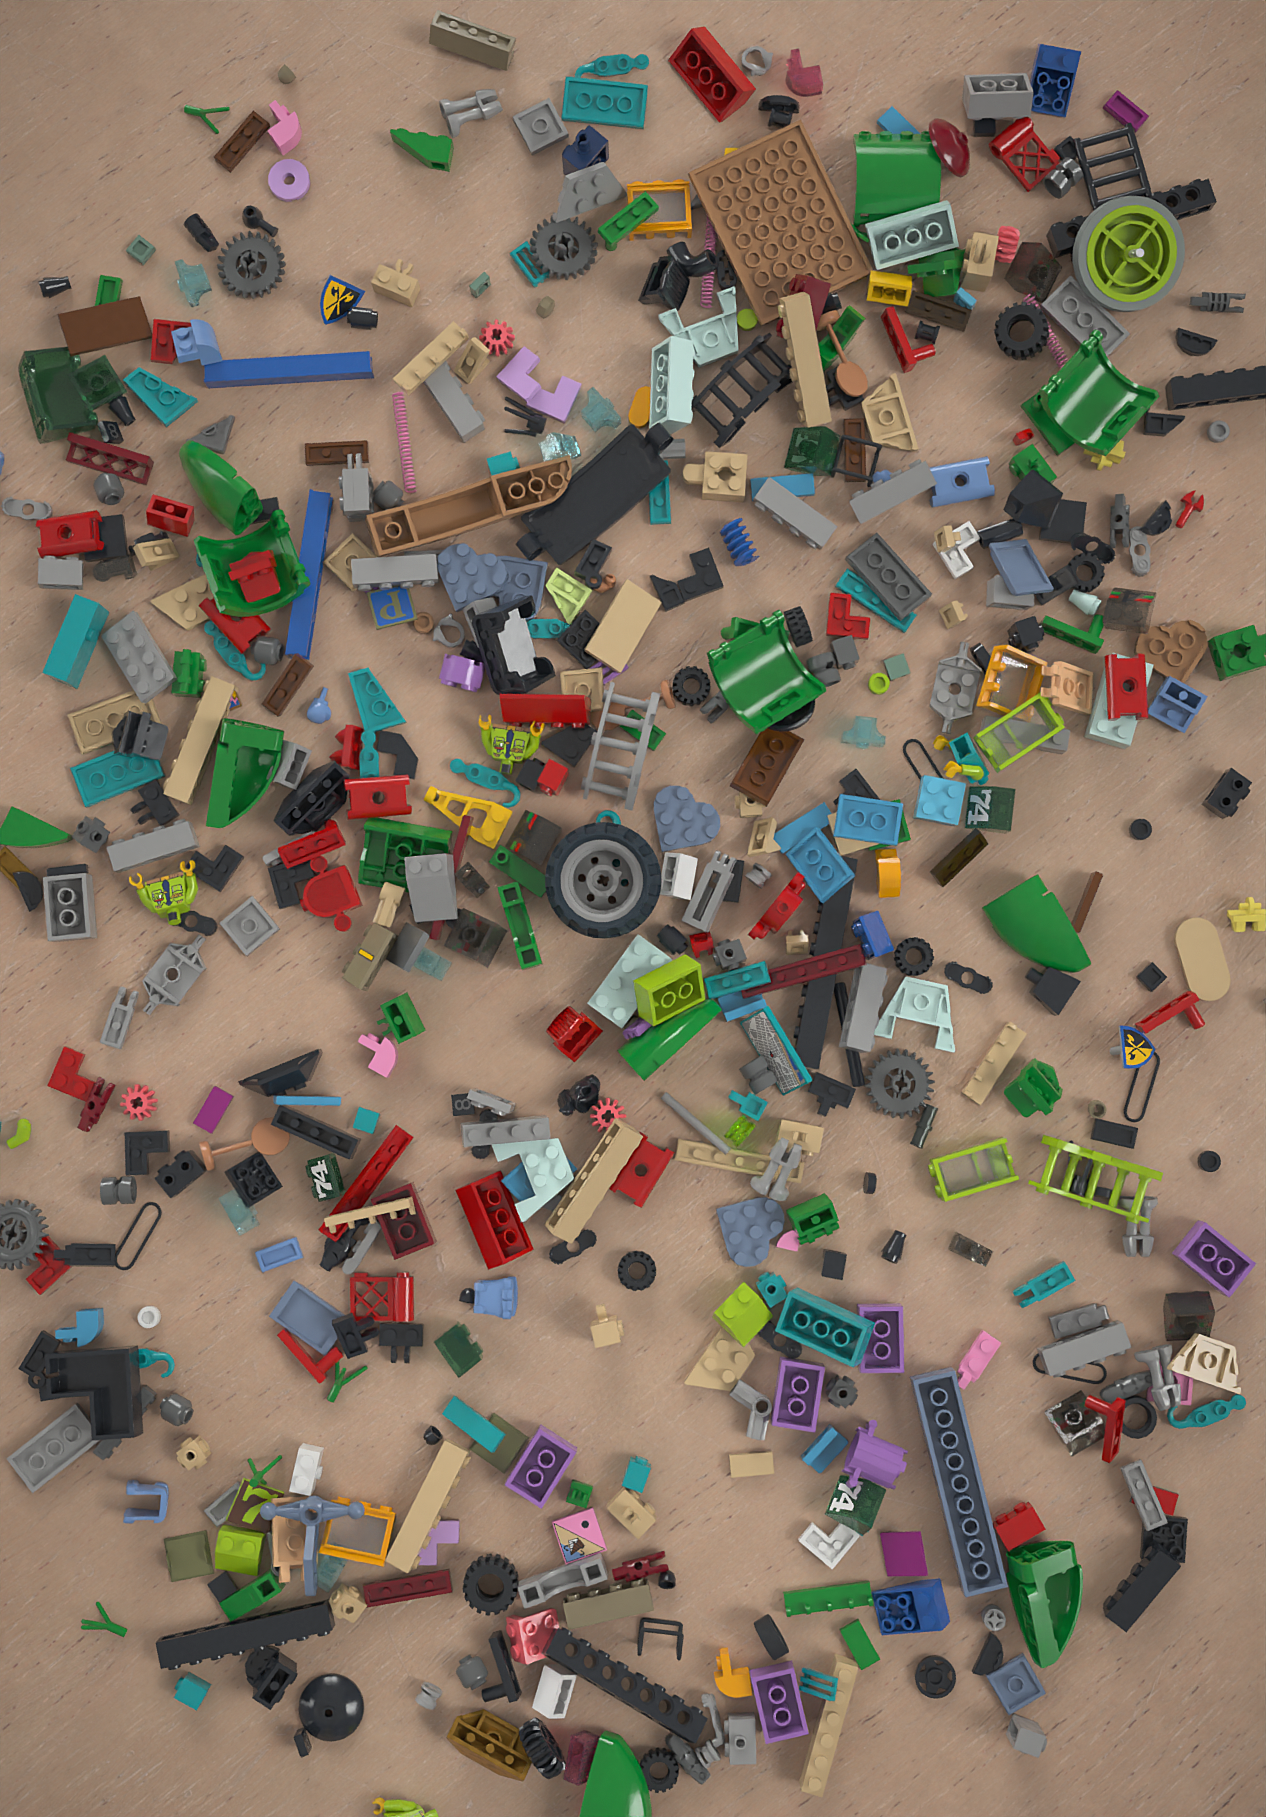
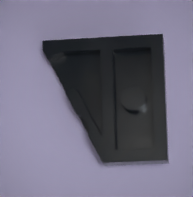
M571 725L542 741L541 745L575 768L591 745L593 732L597 733L598 731L589 725H585L581 729L572 728Z

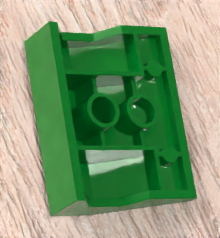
M378 817L368 818L363 828L365 840L360 859L358 884L382 888L384 883L388 882L405 888V892L409 893L406 881L405 857L450 854L453 831Z

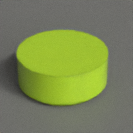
M746 308L738 313L737 325L741 330L751 331L756 327L758 319L752 309Z
M883 673L873 674L868 681L869 690L876 695L885 693L890 685L889 678Z

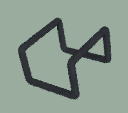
M842 435L831 477L833 478L837 472L868 480L867 486L871 487L872 477L882 445ZM845 439L877 447L869 476L837 468Z
M641 1618L637 1642L638 1656L642 1655L644 1632L677 1636L676 1654L677 1660L680 1661L684 1639L682 1633L683 1624L677 1621ZM644 1622L679 1627L678 1631L645 1628Z

